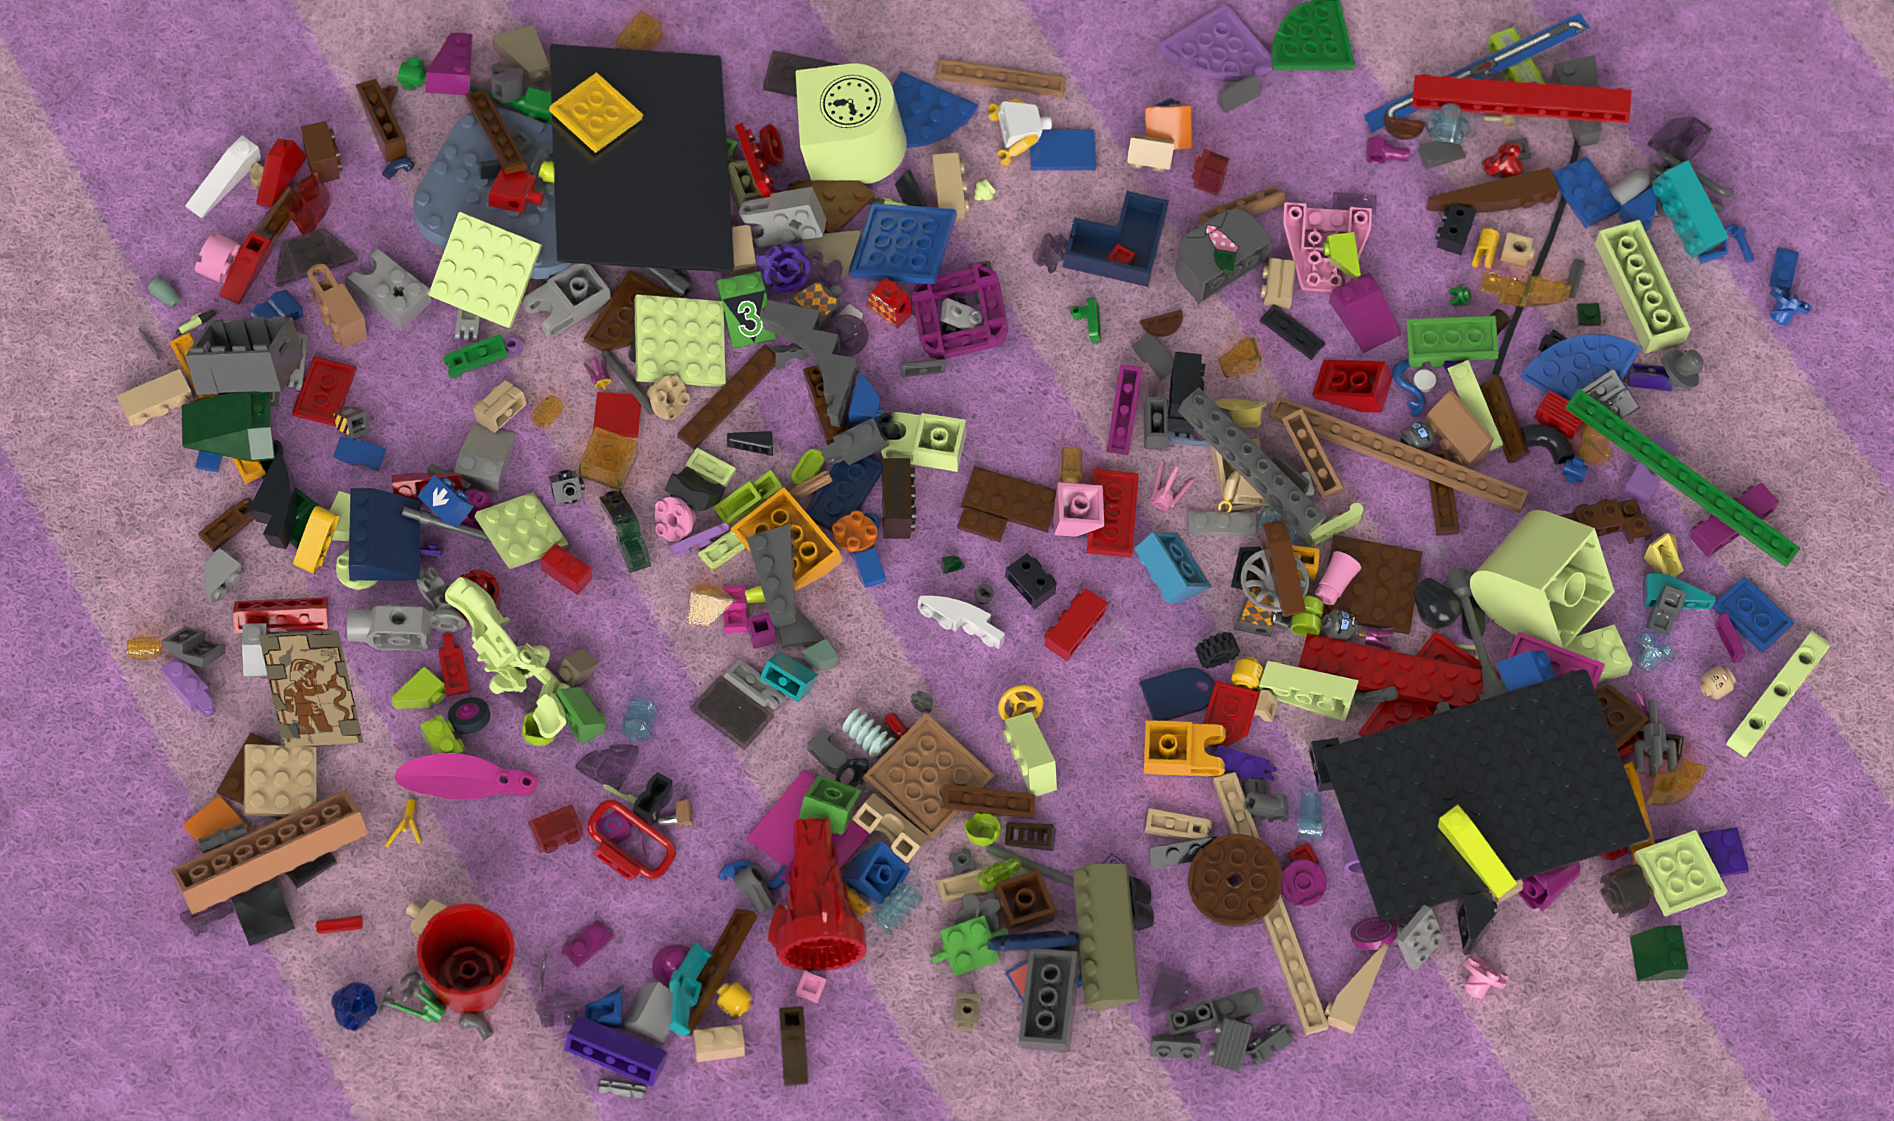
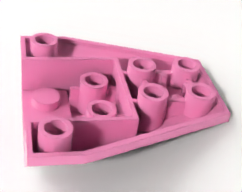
M1284 203L1283 227L1292 259L1296 262L1295 270L1301 290L1332 292L1333 289L1350 282L1351 277L1330 263L1328 255H1324L1323 242H1326L1328 235L1354 232L1359 260L1371 230L1372 208L1350 207L1346 211L1306 208V204Z

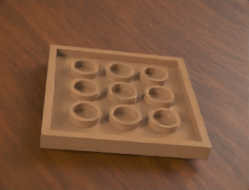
M925 713L862 779L902 816L926 834L928 840L932 841L961 812L941 809L943 785L984 788L995 775Z

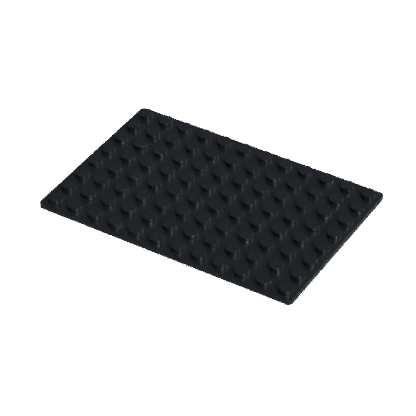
M551 44L549 47L551 105L592 75L598 73L643 114L639 122L595 153L551 113L558 262L733 272L734 252L721 57L705 54Z
M1586 669L1324 748L1321 753L1381 922L1418 912L1423 905L1431 908L1461 899L1463 895L1477 894L1490 890L1438 828L1439 818L1457 805L1473 822L1515 881L1648 841L1650 837L1590 675Z

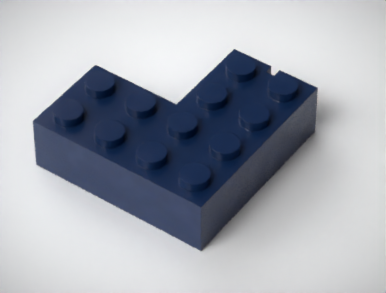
M1126 191L1117 227L1074 217L1064 255L1063 267L1148 287L1167 215L1169 200ZM1117 243L1136 253V258L1131 265L1106 260Z

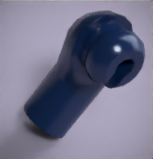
M406 156L395 159L385 168L382 176L390 180L401 168L409 172L414 168L415 164L411 161V158Z

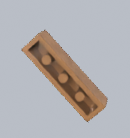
M1302 408L1282 418L1324 501L1344 492L1345 490Z

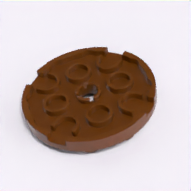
M1228 834L1212 840L1213 842L1200 849L1196 854L1189 869L1188 888L1195 906L1207 919L1222 926L1242 927L1261 920L1274 908L1281 895L1283 874L1277 857L1264 842L1249 835ZM1234 875H1239L1242 877L1241 883L1235 887L1230 885L1229 879Z

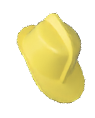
M1220 399L1215 402L1218 407L1228 409L1233 422L1243 428L1259 427L1261 424L1262 407L1267 405L1266 402H1253L1242 399Z

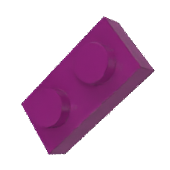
M597 919L562 949V953L579 968L614 939V936Z

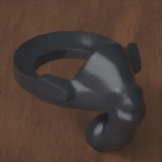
M864 757L848 759L839 768L835 781L841 782L843 771L847 768H852L854 777L846 785L856 788L857 785L863 784L864 780L862 778L869 768L868 760Z

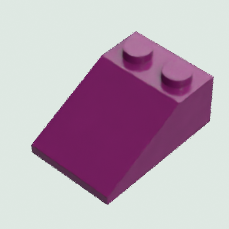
M1370 272L1332 290L1329 303L1363 353L1401 335L1383 292Z

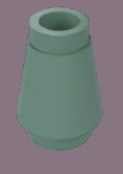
M158 276L148 286L150 295L171 308H174L181 301V298L166 278Z

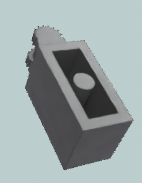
M871 418L833 437L835 442L823 448L821 456L830 465L843 460L848 465H851L889 446L881 426L874 418Z

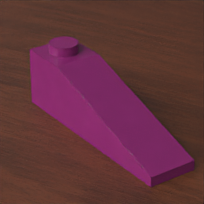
M1120 364L1106 452L1129 455L1143 367Z

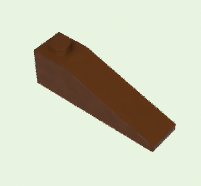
M377 79L355 84L385 161L389 162L407 156L406 138Z
M1285 520L1264 523L1259 537L1283 617L1305 613V603Z

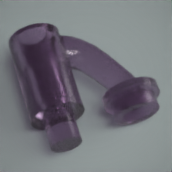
M817 250L809 253L807 259L810 265L814 267L817 275L824 281L825 288L828 289L833 284L839 285L843 271L841 262L833 260L828 265L827 271H825L822 267L824 261L822 253Z

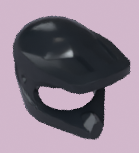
M1432 578L1423 579L1413 592L1420 619L1428 627L1433 629L1447 627L1453 624L1461 613V604L1444 585Z

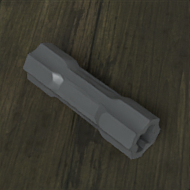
M638 267L664 284L672 293L682 298H685L694 287L693 282L673 269Z

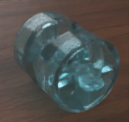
M631 699L626 710L627 716L624 717L620 728V733L630 738L632 742L635 739L641 742L648 741L653 728L651 724L655 722L658 713L657 706L647 699Z

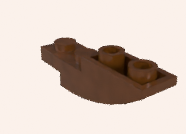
M818 367L804 368L803 373L821 434L824 435L825 441L829 445L835 442L833 437L847 431L843 419L840 427L832 426L830 423V418L827 416L829 404H826L824 382Z

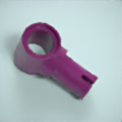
M1373 136L1367 140L1366 160L1368 163L1379 162L1378 164H1383L1389 159L1407 162L1409 159L1410 148L1391 146L1385 138L1380 136Z

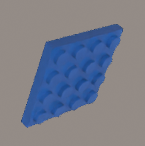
M872 203L850 270L851 277L871 280L887 278L890 281L936 284L957 216L956 210Z

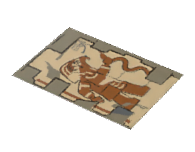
M339 632L258 635L283 747L364 743Z

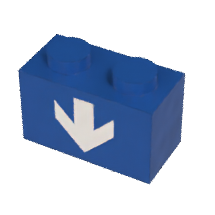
M434 475L417 497L444 522L458 528L474 506L467 501L469 497L463 491L454 489L455 483L447 477L441 479Z

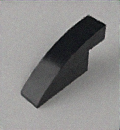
M277 453L248 510L256 522L267 524L263 535L269 545L287 549L296 523L298 510L297 491L289 466L283 456Z

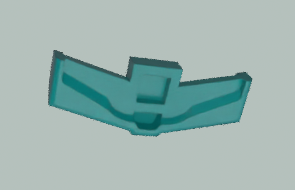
M696 942L692 945L680 968L673 971L670 981L673 1001L672 1015L668 1028L679 1036H686L690 1033V1029H688L689 1007L697 1004L702 986L696 979L708 958L712 956L709 951Z

